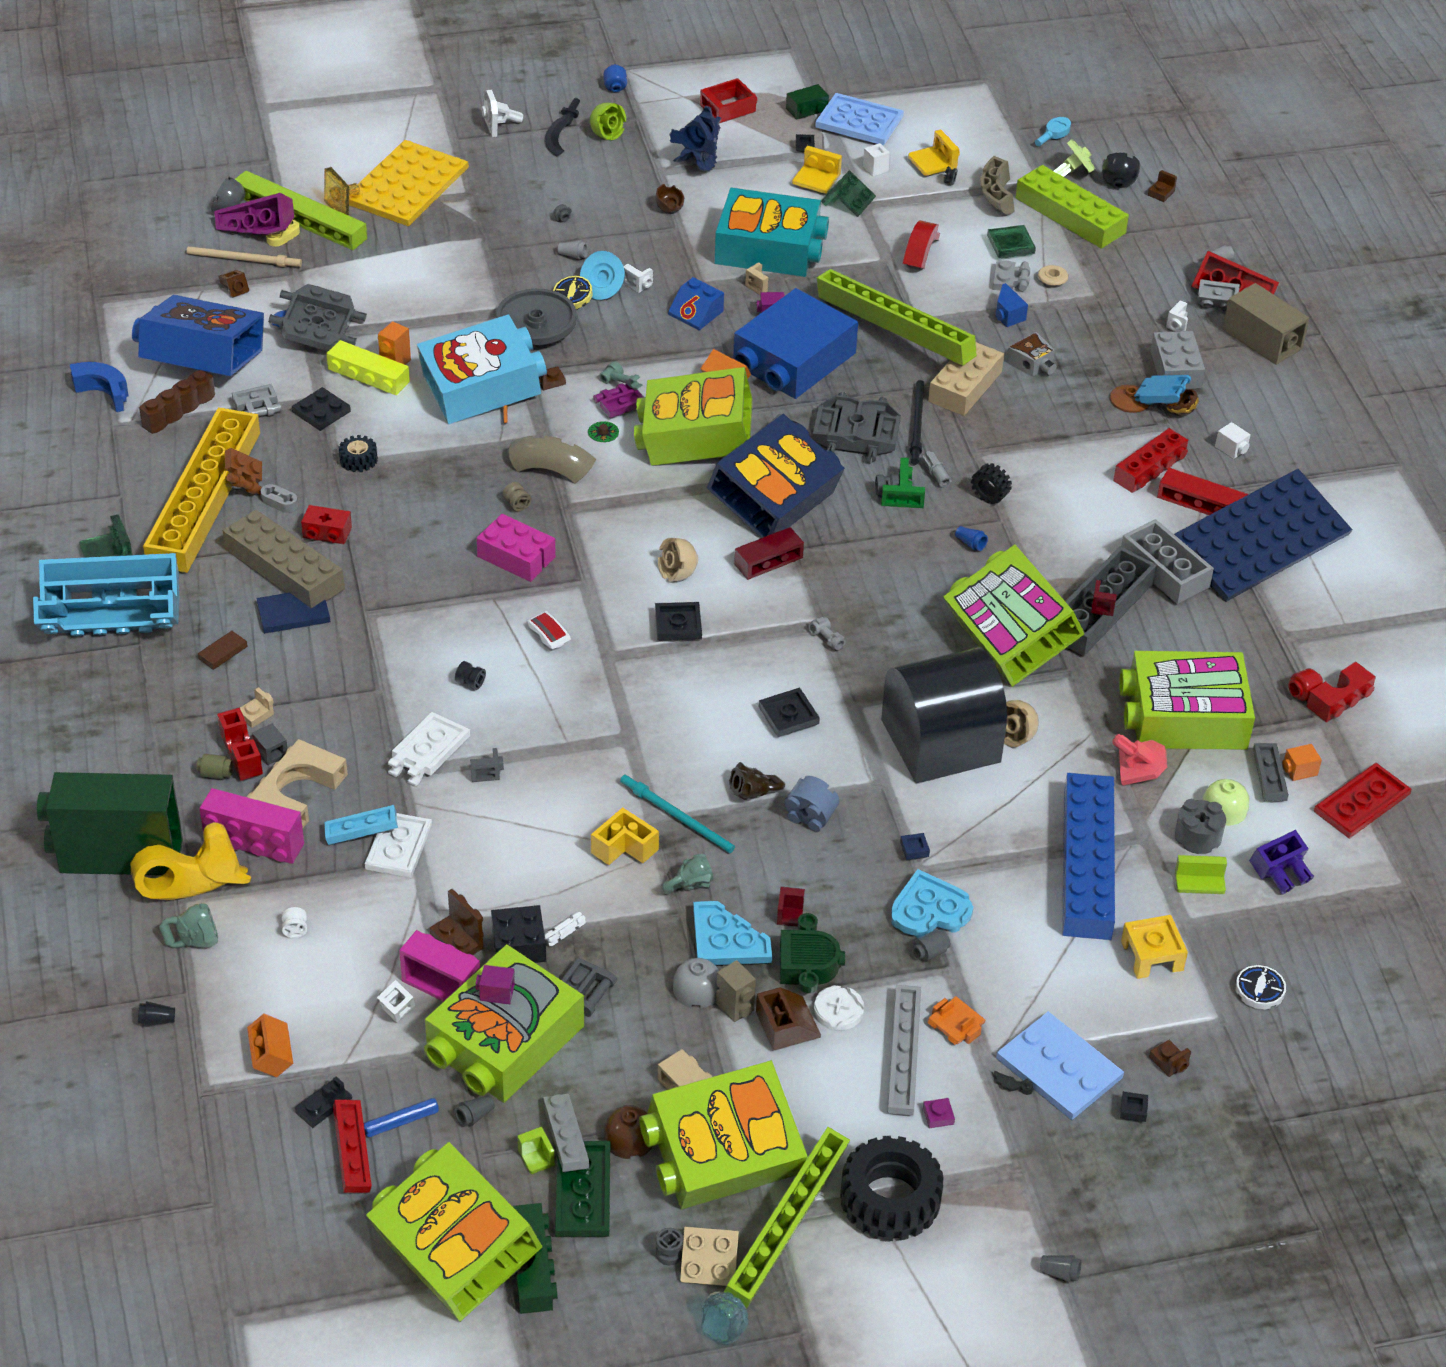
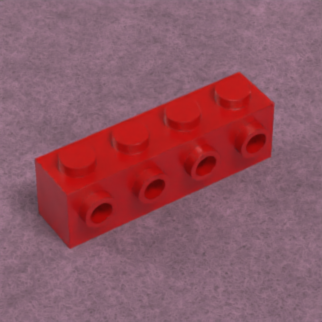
M1168 428L1118 463L1115 468L1113 481L1131 493H1134L1139 488H1143L1153 478H1157L1160 473L1169 467L1171 468L1177 461L1185 458L1188 452V439Z

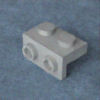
M1200 280L1197 304L1206 308L1215 306L1227 310L1228 299L1232 295L1239 293L1240 285Z

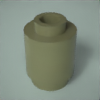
M204 753L202 758H198L197 771L200 772L201 777L224 780L225 777L230 778L232 775L233 760L228 759L227 756Z

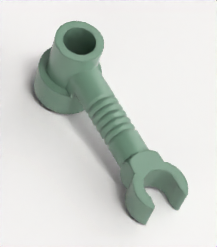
M617 361L611 362L599 374L600 379L605 384L613 379L628 384L634 390H638L643 386V384L637 382L640 378L639 375H624L623 368Z

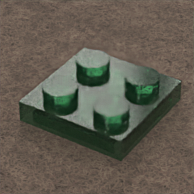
M1025 225L988 229L987 236L998 258L1035 254L1036 247Z

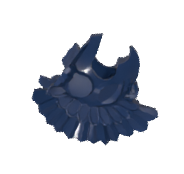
M705 106L701 114L697 115L684 128L680 130L671 129L669 133L670 142L682 144L685 147L680 156L673 160L674 162L681 163L695 156L700 170L707 172L712 170V167H715L714 164L717 163L716 145L721 128L719 125L721 117L717 116L714 118L711 107Z

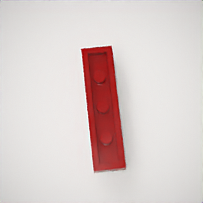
M335 1100L333 1111L343 1193H370L372 1184L361 1100Z

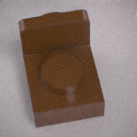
M1161 170L1158 175V181L1148 189L1147 196L1165 202L1175 192L1177 176Z
M234 270L218 276L220 284L228 287L231 297L249 292L244 272Z
M557 366L547 369V374L540 376L539 382L544 391L566 385V378Z
M1170 1039L1150 1050V1059L1168 1077L1177 1072L1182 1073L1189 1066L1191 1051L1188 1048L1180 1051Z

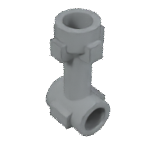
M817 618L809 623L811 634H822L828 639L827 644L833 649L840 650L844 647L846 642L844 637L838 632L833 633L830 630L831 624L828 618Z

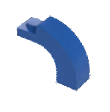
M99 362L70 364L76 393L90 390L106 392L111 396L116 412L124 411L123 402H127L126 397L129 394L126 379L118 369Z

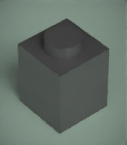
M273 723L252 732V737L261 758L267 765L281 760L286 754L287 740Z

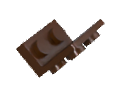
M450 889L448 891L449 916L431 926L430 934L435 939L445 944H450L463 953L474 955L484 949L483 917L477 909H473L467 903L462 894H458L455 890Z

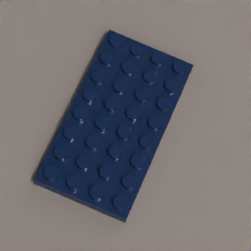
M1296 469L1176 532L1174 535L1214 568L1211 585L1227 602L1348 536L1353 529L1299 469Z

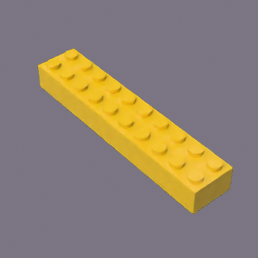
M218 407L144 543V555L176 553L178 571L188 573L233 487L231 482L226 479L227 475L231 472L225 470V450L233 448L249 456L260 435L258 414Z

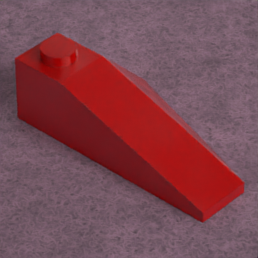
M1207 251L1191 287L1199 290L1200 280L1239 284V292H1241L1244 288H1248L1256 283L1274 294L1279 282Z

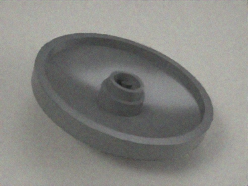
M535 288L515 292L501 301L496 312V318L509 314L517 329L526 327L533 345L549 344L565 338L572 332L577 320L576 308L572 301L565 295L548 289Z

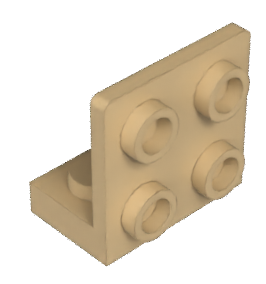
M684 1227L681 1282L727 1286L736 1272L739 1231Z

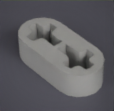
M273 484L262 487L261 500L266 505L286 513L293 512L298 508L297 496L293 492Z

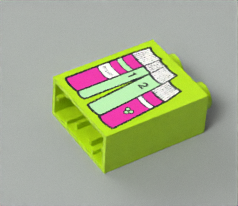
M1015 544L1006 551H998L991 555L983 568L970 577H963L957 580L951 586L950 592L943 596L958 623L978 647L983 648L990 655L997 670L1012 687L1085 634L1074 611Z
M1134 651L1131 669L1120 670L1119 691L1120 696H1131V702H1126L1124 706L1125 729H1135L1138 741L1154 740L1164 745L1166 749L1248 750L1255 714L1243 652Z

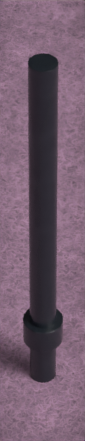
M922 380L916 382L913 436L909 449L911 463L914 465L919 463V456L922 453V443L920 442L924 381Z

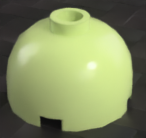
M1232 779L1217 780L1208 786L1202 800L1218 802L1222 805V810L1226 815L1227 826L1239 824L1246 818L1249 811V795L1245 787L1239 782Z

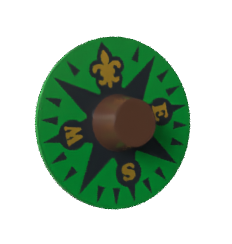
M601 421L589 427L588 435L597 442H610L618 437L619 429L611 422Z

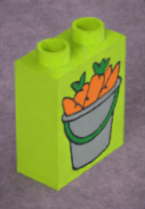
M507 944L425 1018L427 1044L424 1046L426 1056L435 1066L441 1069L451 1066L463 1075L466 1085L474 1093L484 1096L488 1092L503 1103L584 1027V995ZM484 965L514 968L515 987L511 1004L480 1001V992L476 990L475 986L477 975H482Z

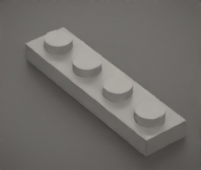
M569 1094L543 1097V1106L562 1171L589 1168V1158Z

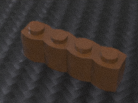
M203 370L195 371L187 379L174 384L171 389L164 390L156 398L144 402L139 407L142 427L151 434L160 432L168 424L181 419L184 414L197 409L200 404L212 400L215 396L213 376Z

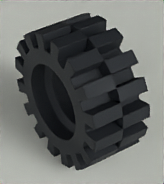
M986 463L971 477V484H973L971 487L972 490L976 489L974 493L976 496L980 495L979 499H985L986 503L990 501L991 504L999 503L1012 489V481H1008L1010 476L1005 475L1006 471L1004 469L1001 471L999 465L995 467L994 463L990 465Z

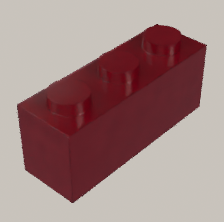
M789 527L735 548L734 565L749 580L802 559L804 542Z

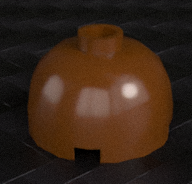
M625 1105L617 1108L608 1116L604 1125V1140L610 1141V1152L615 1156L631 1159V1156L638 1154L639 1157L644 1156L652 1149V1147H647L641 1133L639 1117L647 1114L641 1107Z

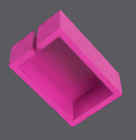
M501 514L477 537V557L531 582L542 571V567L545 568L556 557L555 538L507 515Z
M418 930L411 935L399 950L402 982L443 1002L480 969V960L473 955L463 953L454 946L445 944L430 934H424Z

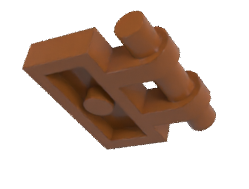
M233 448L225 450V470L231 472L227 475V481L237 488H245L251 494L261 495L262 487L259 486L258 482L262 481V461Z

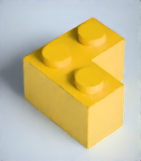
M623 807L591 834V854L608 865L624 852L644 863L659 850V831Z

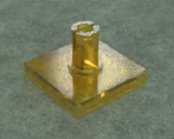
M332 167L325 168L324 202L330 208L349 216V196L360 194L359 185L357 183L348 185Z

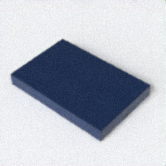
M290 592L256 598L264 634L331 622L326 599L310 608Z

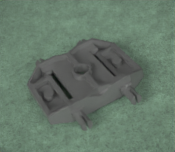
M306 284L293 293L281 290L280 298L291 300L285 317L270 314L268 322L280 325L281 334L287 340L329 351L340 340L355 346L357 338L346 336V330L349 328L353 318L365 322L367 313L354 309L350 295ZM316 306L322 307V308H325V309H329V310H326V311H325V310H322V309H318Z
M840 392L838 395L819 404L812 439L827 447V450L833 453L835 449L868 453L867 460L871 462L872 457V462H875L877 454L895 451L901 415L887 402L885 397L883 401V397L879 398V400L860 401L853 397H848L845 392H843L842 396V392ZM840 410H842L837 432H835ZM880 415L876 437H872L876 416Z

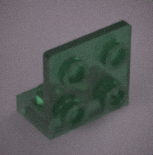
M849 170L833 186L821 202L827 206L831 201L835 203L839 199L850 211L859 217L876 195Z
M119 514L110 516L111 525L108 526V534L79 541L85 558L133 555L129 537Z

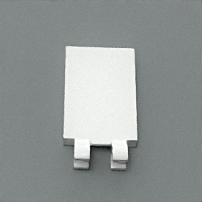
M431 712L392 750V758L388 762V765L392 766V768L388 771V774L397 777L402 772L403 767L409 768L408 774L411 775L408 783L417 786L424 773L431 776L470 737V729Z

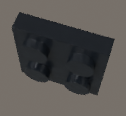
M323 387L292 405V413L319 431L351 412V407L348 403Z
M699 602L655 603L657 641L702 639Z
M800 687L759 700L758 707L778 737L820 723V717Z

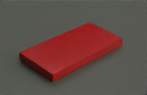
M1374 763L1317 804L1314 812L1350 839L1409 796L1412 789L1378 763Z

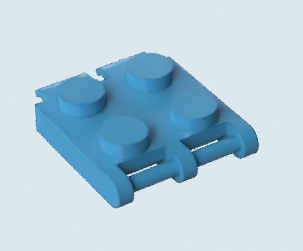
M1158 375L1145 378L1134 395L1136 397L1135 400L1147 405L1154 403H1176L1180 399V394L1186 390V384L1190 383L1191 376Z

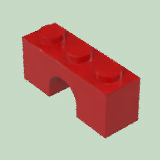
M1355 661L1340 672L1337 688L1325 681L1311 690L1306 707L1327 723L1334 717H1339L1347 708L1354 707L1362 698L1369 697L1374 691L1376 676Z
M240 707L218 713L220 734L230 758L233 760V765L240 781L262 775L261 755L254 739L250 740L247 723Z

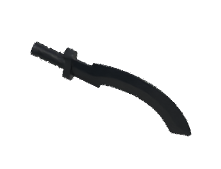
M578 98L573 99L569 108H562V118H558L546 133V145L556 156L564 152L558 142L560 132L579 115V111L576 110L580 103Z

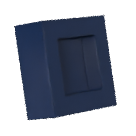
M924 833L901 836L900 844L906 860L929 857L930 849Z

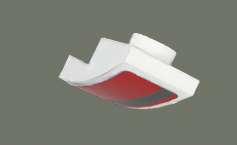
M547 611L527 620L529 628L539 634L542 643L551 649L559 648L565 642L571 640L570 635L563 626Z

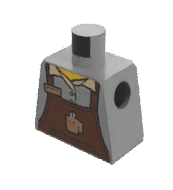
M1037 332L1008 347L1007 363L1030 376H1035L1042 371L1051 375L1057 367L1053 363L1054 349Z

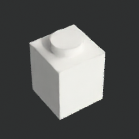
M1231 422L1218 431L1215 447L1235 459L1239 455L1246 453L1249 449L1251 434Z

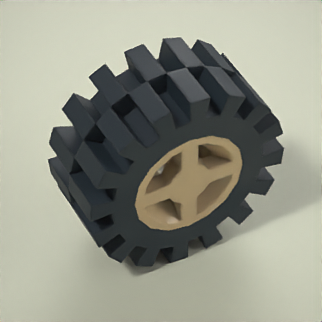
M357 435V438L350 436V440L345 438L344 442L341 441L339 446L341 466L343 468L346 467L347 471L352 469V472L355 473L356 470H359V473L363 472V469L366 471L370 470V467L373 468L377 464L376 443L373 442L372 438L368 439V436L361 438V435Z

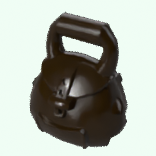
M739 762L732 769L729 779L730 789L743 800L753 799L754 797L767 794L768 791L785 788V782L777 775H764L757 768H750L742 762Z

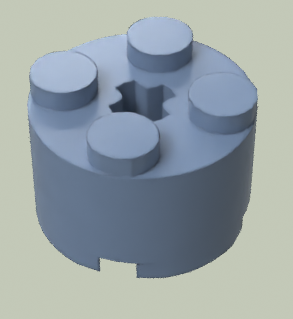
M805 776L804 779L801 777L784 801L785 808L788 811L787 817L793 823L803 822L811 830L819 832L840 803L839 796L835 791L832 794L827 789L829 784L814 776Z

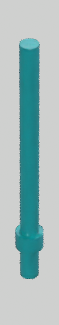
M626 774L621 777L620 782L632 789L633 794L652 802L726 852L732 853L734 851L735 845L650 791L649 786L635 781Z

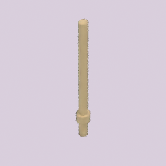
M187 247V254L277 264L278 267L302 266V259L287 258L286 255L268 256Z

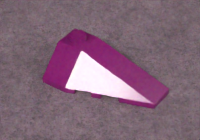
M277 193L214 211L216 230L264 235L285 231L294 218L293 199L282 193Z

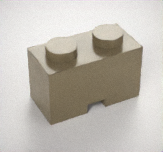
M736 960L717 972V985L720 989L716 991V1004L734 1022L742 1017H748L754 1011L756 979Z

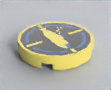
M569 276L561 279L553 289V291L569 298L576 309L581 308L582 304L590 302L593 296L592 285L589 280L580 276Z

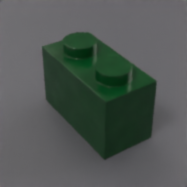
M819 84L792 91L786 95V109L796 120L823 112L829 103V95Z

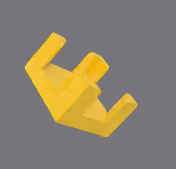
M1171 915L1124 923L1121 943L1124 950L1128 949L1130 943L1136 957L1133 970L1137 979L1148 977L1151 965L1174 961L1172 972L1184 971L1188 951Z

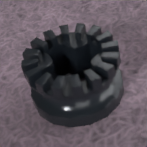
M947 167L946 175H944L946 177L943 180L944 183L950 182L951 185H954L958 172L957 168L951 169V167Z

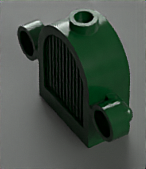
M811 913L800 915L798 918V930H781L780 984L798 985L799 989L804 993L815 992L818 989V985L828 983L836 977L839 966H845V951H841L838 941L832 935L823 931H816L818 919Z

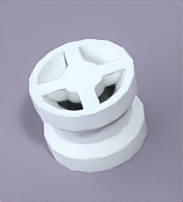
M291 907L283 911L282 932L285 936L299 938L306 934L307 924L305 922L307 914L305 910Z

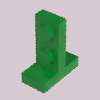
M900 458L899 485H883L881 506L924 508L925 487L912 486V481H908V479H912L913 467H909V458Z

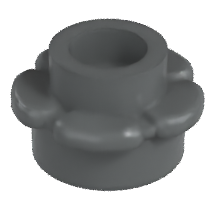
M561 204L554 209L553 214L557 222H566L570 219L572 210L570 207L567 208L566 205Z

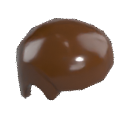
M662 184L657 188L655 200L657 206L662 211L668 213L677 212L683 207L685 197L682 191L676 188L675 185L666 187L665 184Z

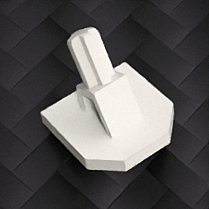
M492 90L484 92V106L481 107V111L492 137H497L498 123H505L506 120L516 123L523 121V114L509 109L507 104L497 102Z

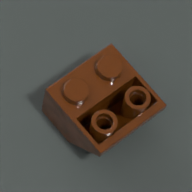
M781 987L757 993L756 1014L773 1051L821 1038V1033L803 996Z

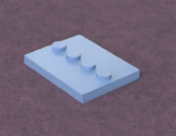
M835 93L816 120L815 127L876 144L880 143L884 146L903 118L904 110Z
M1049 1011L1000 1049L996 1056V1059L1023 1081L1025 1079L1031 1081L1035 1091L1071 1120L1118 1083L1124 1075V1071Z

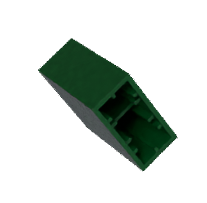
M54 772L50 792H40L38 795L37 818L39 821L49 822L44 832V849L46 853L56 854L60 873L131 875L130 864L136 853L148 846L162 845L181 853L183 835L173 775ZM156 866L148 870L145 875H164L169 868L166 866Z

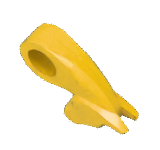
M217 822L210 823L204 828L203 845L194 857L181 854L162 845L148 846L136 853L130 864L135 888L144 897L160 900L193 897L212 891L227 883H249L251 876L246 874L248 872L247 867L239 865L226 828ZM156 866H166L169 868L164 875L158 878L144 876L148 870Z

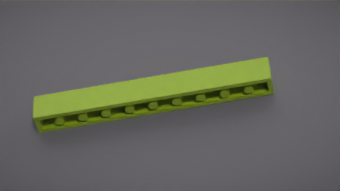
M832 269L817 277L819 298L962 366L977 356L975 336Z

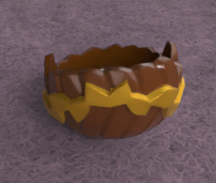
M1186 389L1180 394L1178 402L1165 404L1167 410L1179 416L1191 414L1199 403L1198 394L1193 389Z

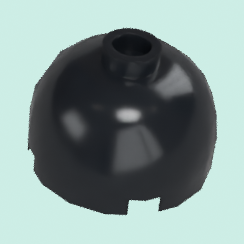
M1112 153L1107 156L1106 160H1103L1102 173L1108 184L1115 188H1124L1136 181L1140 172V161L1135 156L1132 159L1127 157V153Z

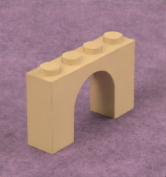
M298 739L293 746L287 749L283 758L274 764L271 772L261 779L258 787L249 793L247 797L300 811L302 827L304 828L309 822L307 805L283 795L280 791L284 786L296 780H312L335 790L348 775L346 759Z

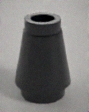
M148 1001L146 1003H139L138 1024L152 1026L174 1023L175 1007Z

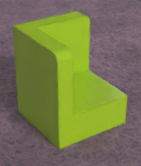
M542 1127L517 1136L518 1152L530 1174L555 1166L554 1149Z

